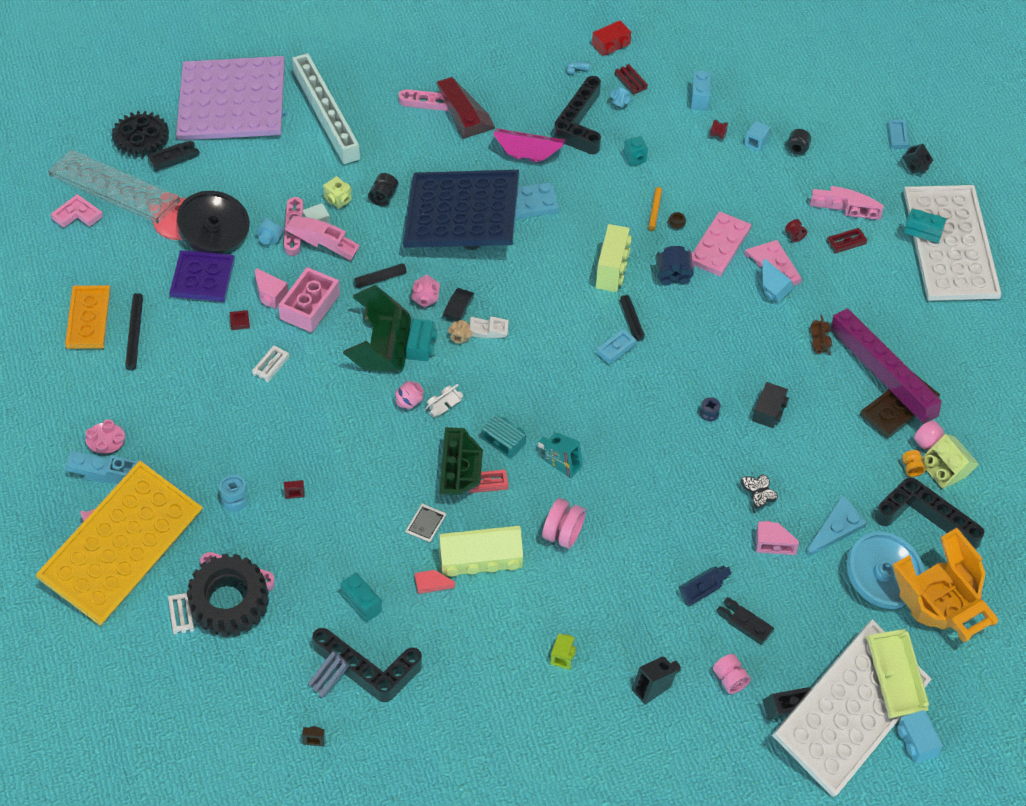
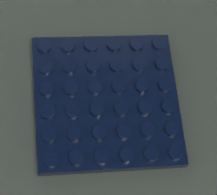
M519 169L415 172L413 174L403 240L404 248L513 245L520 176Z

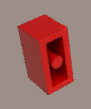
M619 20L594 31L592 45L602 56H605L630 45L632 32Z

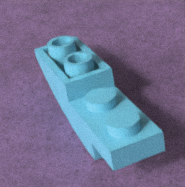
M71 450L65 471L83 474L86 480L119 484L139 461L110 455V459Z

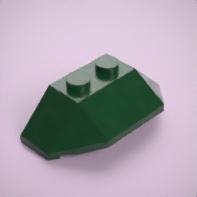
M445 427L440 494L461 495L481 484L483 449L468 434L465 428Z

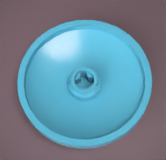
M871 532L862 536L851 547L847 557V571L854 588L870 603L886 609H898L907 606L899 596L900 589L892 567L894 563L910 555L916 576L925 571L915 549L901 537L888 532Z

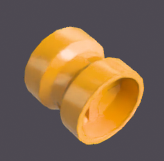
M910 450L902 455L903 464L906 465L905 471L909 477L920 476L926 470L924 463L921 462L922 456L918 450Z

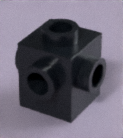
M924 144L911 146L902 156L912 174L927 171L930 164L934 161Z

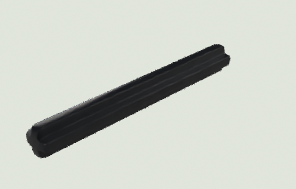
M134 293L132 297L125 363L127 370H135L137 364L143 295L141 293Z

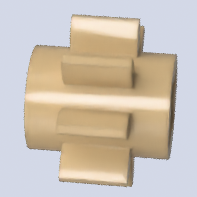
M459 320L457 322L453 321L448 333L451 334L452 341L463 343L470 339L473 331L469 330L470 325L466 321Z

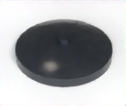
M201 191L189 196L182 202L178 209L176 226L180 237L191 248L199 252L226 254L236 250L243 244L248 235L250 221L246 209L234 197L219 191Z

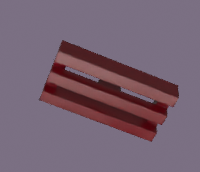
M627 64L626 68L623 66L620 70H615V75L633 95L647 89L648 84L630 64Z
M856 228L827 237V243H830L831 249L833 248V252L836 254L866 245L867 239L861 229Z

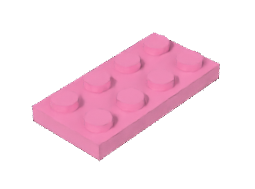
M719 211L692 253L693 265L721 277L751 230L752 224Z

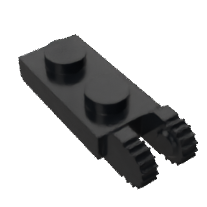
M188 141L148 155V161L153 169L157 171L187 159H194L199 156L200 152L197 148H194L195 144L193 141Z
M731 598L724 600V604L730 610L723 606L717 608L716 612L723 619L760 645H763L774 632L773 626L744 607L739 606Z

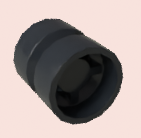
M380 173L368 193L369 200L377 206H387L398 187L397 179L391 174Z

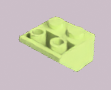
M945 434L921 460L924 463L925 469L942 489L966 478L979 465L955 436Z

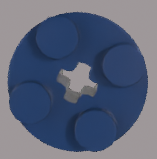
M670 246L664 248V252L656 254L657 277L662 285L668 286L674 282L685 285L690 282L694 275L692 253L690 250L686 251L685 247Z

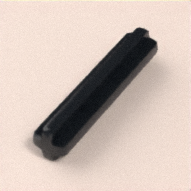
M404 263L356 277L354 278V284L356 288H361L405 274L407 272Z
M622 295L620 302L633 336L637 341L643 340L645 334L629 295Z

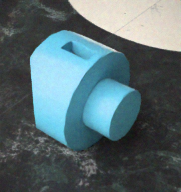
M265 217L256 231L259 241L265 245L276 244L284 233V227L278 226Z

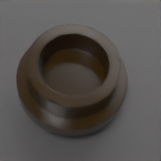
M674 212L669 217L668 223L672 228L680 229L686 225V218L681 212Z

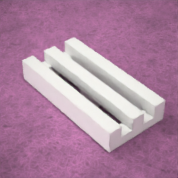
M273 345L252 370V375H258L260 379L264 378L266 382H269L289 359V353ZM268 362V365L264 368L263 371H261V369H262V368L266 365V363Z
M187 593L168 596L173 634H178L180 631L186 633V630L194 631ZM184 598L186 601L187 615L189 624L185 625L181 601V599ZM173 600H177L181 626L176 625Z

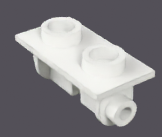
M458 384L453 387L450 385L441 391L442 395L438 398L436 395L430 398L424 411L430 409L429 413L433 418L439 417L448 410L445 403L451 408L462 401L463 394L460 391H456Z

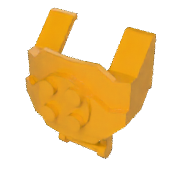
M955 528L940 538L948 563H937L916 576L910 555L894 563L892 567L900 589L899 596L911 610L910 614L914 619L930 627H937L943 630L949 627L955 629L960 640L967 642L974 634L989 625L997 624L998 618L984 600L981 599L986 574L982 564L983 558L958 528ZM980 613L984 615L985 619L968 629L963 625V623Z

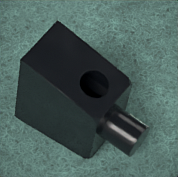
M662 656L641 666L632 691L646 705L672 686L675 675L681 671L680 664L675 660L669 662L666 657Z

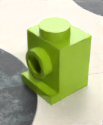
M558 633L551 653V665L568 670L571 669L572 659H574L577 649L574 646L575 638L573 636Z

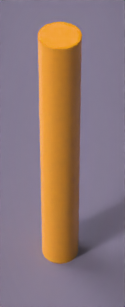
M660 187L655 188L648 226L650 231H654L656 228L662 188Z

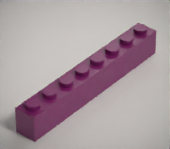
M848 308L833 315L831 331L923 424L939 417L942 401Z

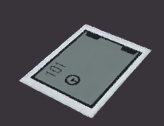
M421 504L405 532L430 542L445 518L446 513Z

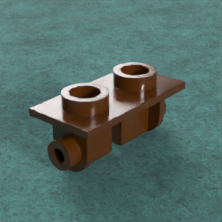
M820 315L821 321L814 320L810 325L813 337V350L817 354L827 350L828 354L831 355L830 347H833L831 337L828 336V333L831 332L830 325Z

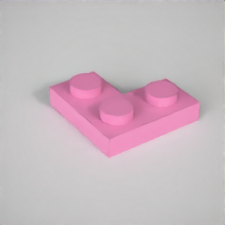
M78 194L50 214L51 219L63 228L76 218L90 227L103 217L102 211Z

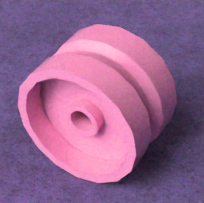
M558 498L547 516L542 533L543 539L550 542L558 539L560 546L570 549L582 529L586 509L579 505H574L570 509L569 501Z

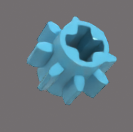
M619 86L617 90L613 89L609 96L613 98L612 103L623 107L624 104L629 105L632 97L628 96L630 91Z

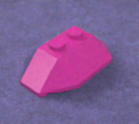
M496 128L494 131L495 138L507 154L512 155L515 159H523L524 157L530 158V161L540 162V160L543 161L560 149L565 143V139Z

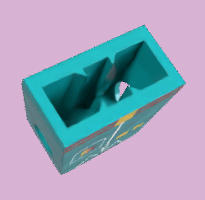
M554 433L549 439L542 437L539 440L538 447L544 450L546 462L569 478H572L583 466L580 441L560 433Z

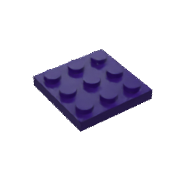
M180 250L169 292L170 297L225 302L235 256Z

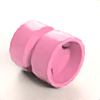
M735 654L722 657L713 666V671L722 680V684L729 694L741 691L751 681V677L744 668H741L742 664Z

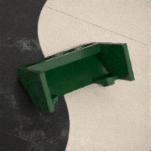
M377 285L354 294L353 298L365 307V321L373 327L371 343L364 341L344 350L343 354L363 370L393 373L403 370L411 326L409 312Z

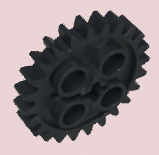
M137 111V115L131 112L130 117L124 115V120L118 119L119 123H115V128H112V140L117 150L121 149L122 154L127 152L128 156L134 154L135 158L138 154H141L143 158L146 153L149 155L152 151L157 152V148L162 150V145H167L166 140H169L167 123L164 122V118L160 119L159 115L154 116L153 112L147 115L146 111L143 114Z

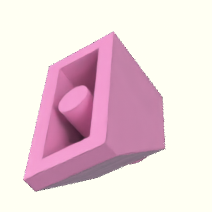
M256 268L255 279L260 301L266 306L277 309L279 303L288 293V284Z
M758 521L756 553L796 555L799 541L779 523Z

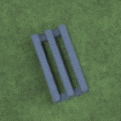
M332 651L308 684L313 686L314 690L319 692L321 697H326L350 665L336 651ZM341 663L342 665L339 667V669L336 671V673L332 676V674L334 673V670H335V669L338 667V665ZM332 676V678L329 680L326 686L322 689L321 687L324 685V683L328 680V678Z

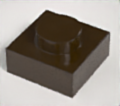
M317 726L303 727V745L325 747V729Z

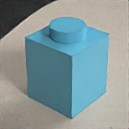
M755 120L746 133L745 146L760 152L769 140L771 127Z

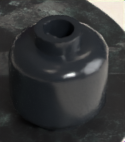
M804 129L793 130L787 141L788 149L794 154L806 153L811 144V135Z

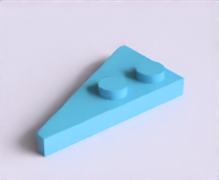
M845 496L841 497L807 548L808 556L866 527L867 522Z

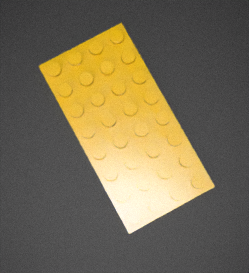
M139 461L36 573V578L98 625L102 626L201 513L203 507L142 461Z

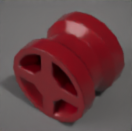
M714 120L710 136H719L720 139H724L728 123H720L718 120Z
M799 219L790 221L785 227L786 233L791 235L790 238L793 242L802 240L808 233L807 229L802 227Z

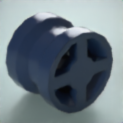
M713 397L705 398L702 401L700 410L702 419L708 422L718 419L721 407L720 402Z

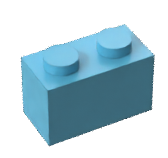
M694 71L691 109L708 111L711 72Z
M925 710L902 716L897 727L898 734L901 738H904L907 744V752L911 757L913 756L915 763L939 756L943 745Z

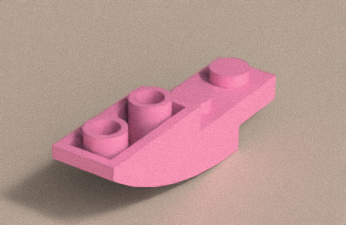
M831 186L830 191L813 189L810 206L845 210V216L880 220L883 211V205L869 196Z
M293 216L285 228L286 231L317 247L320 243L350 261L360 246L344 237L346 231L312 218Z

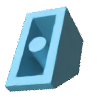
M763 260L764 294L770 300L774 299L779 303L794 286L791 279L768 260Z

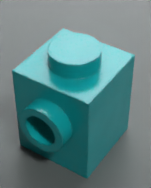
M642 136L625 140L624 156L630 167L646 163L648 147Z

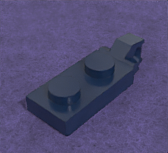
M724 565L719 568L714 566L679 586L685 604L690 606L722 587L723 579L732 574L730 568Z

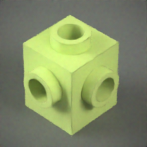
M337 176L323 185L324 198L338 209L352 200L350 185L343 182Z

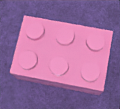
M306 267L279 303L280 319L312 333L339 297V280Z

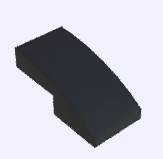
M457 287L443 312V316L457 321L462 320L467 312V307L474 299V292Z

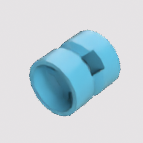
M238 475L226 476L222 479L219 486L222 505L228 511H240L244 509L248 502L245 481Z

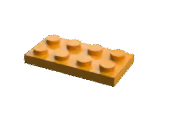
M110 285L72 286L65 341L66 349L104 348L111 293Z

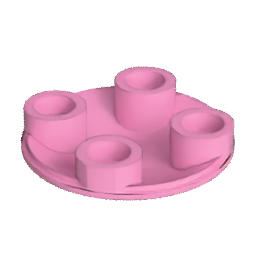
M105 420L103 423L97 424L86 431V444L97 453L114 452L125 441L123 429L114 424L112 420Z

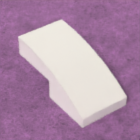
M492 316L489 321L470 317L469 330L473 331L472 337H507L509 320Z

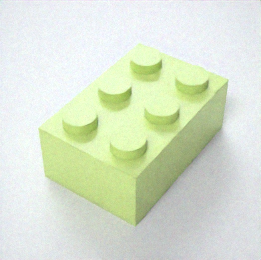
M608 224L598 262L596 289L617 292L619 285H623L624 275L622 274L626 272L627 261L625 260L629 258L631 248H629L632 236L629 235L630 228Z

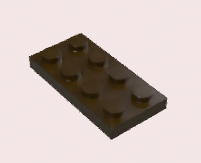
M918 377L938 398L940 397L936 390ZM887 390L860 412V416L887 439L916 417L890 390Z

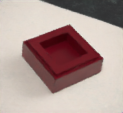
M248 310L229 312L231 330L250 329Z
M304 481L284 482L285 499L305 497Z

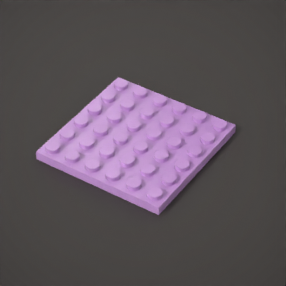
M284 56L184 61L176 132L177 140L281 135L285 72Z

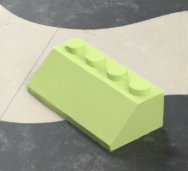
M511 526L439 534V556L442 575L454 577L460 574H476L479 572H496L498 570L523 568L521 527Z

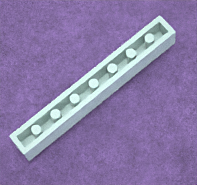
M307 53L293 57V73L342 163L347 164L360 160L359 144L310 55Z

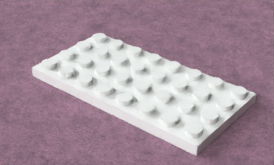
M975 186L905 187L904 196L908 214H910L913 208L947 218L939 243L913 236L927 300L1000 299L1001 290Z
M873 619L864 626L772 734L832 797L838 795L900 719V717L892 719L888 717L883 693L881 692V686L866 636L885 632ZM919 667L925 688L932 679Z

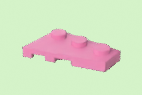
M778 240L745 250L744 255L755 260L758 267H763V260L766 259L791 279L793 286L801 283L802 278Z

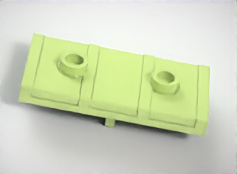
M902 629L866 636L889 719L906 716L925 710V712L929 711V701L909 632Z

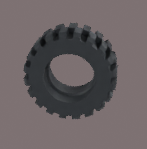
M222 554L221 558L214 556L210 558V562L206 563L204 561L200 564L201 569H196L193 572L194 579L189 580V590H187L188 603L197 623H200L204 630L209 629L211 634L218 635V633H221L222 637H229L231 633L234 636H238L243 630L246 632L252 630L251 625L257 626L261 621L260 616H265L267 611L265 606L269 605L268 588L259 567L256 564H252L251 560L246 557L242 560L241 556L234 554L233 557H229L228 554ZM237 582L247 588L245 598L232 608H217L209 602L213 591L224 583Z

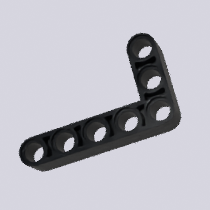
M589 76L586 78L554 123V138L565 139L564 144L588 154H597L600 151L601 135L594 130L579 125V123L600 95L601 80L599 77Z
M912 477L904 479L878 506L875 519L881 526L891 525L910 506L946 533L958 528L974 549L980 546L984 536L982 526Z
M318 628L313 632L314 650L324 659H327L332 651L342 652L339 655L349 665L357 664L356 666H349L344 674L381 702L392 700L422 669V654L417 648L411 647L406 649L383 672L330 630Z

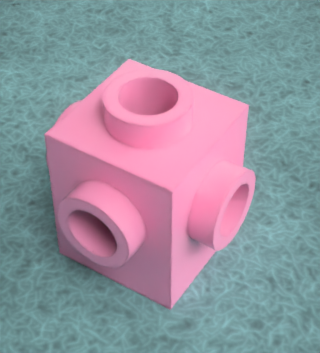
M429 275L421 277L414 281L412 299L424 308L438 301L440 283Z

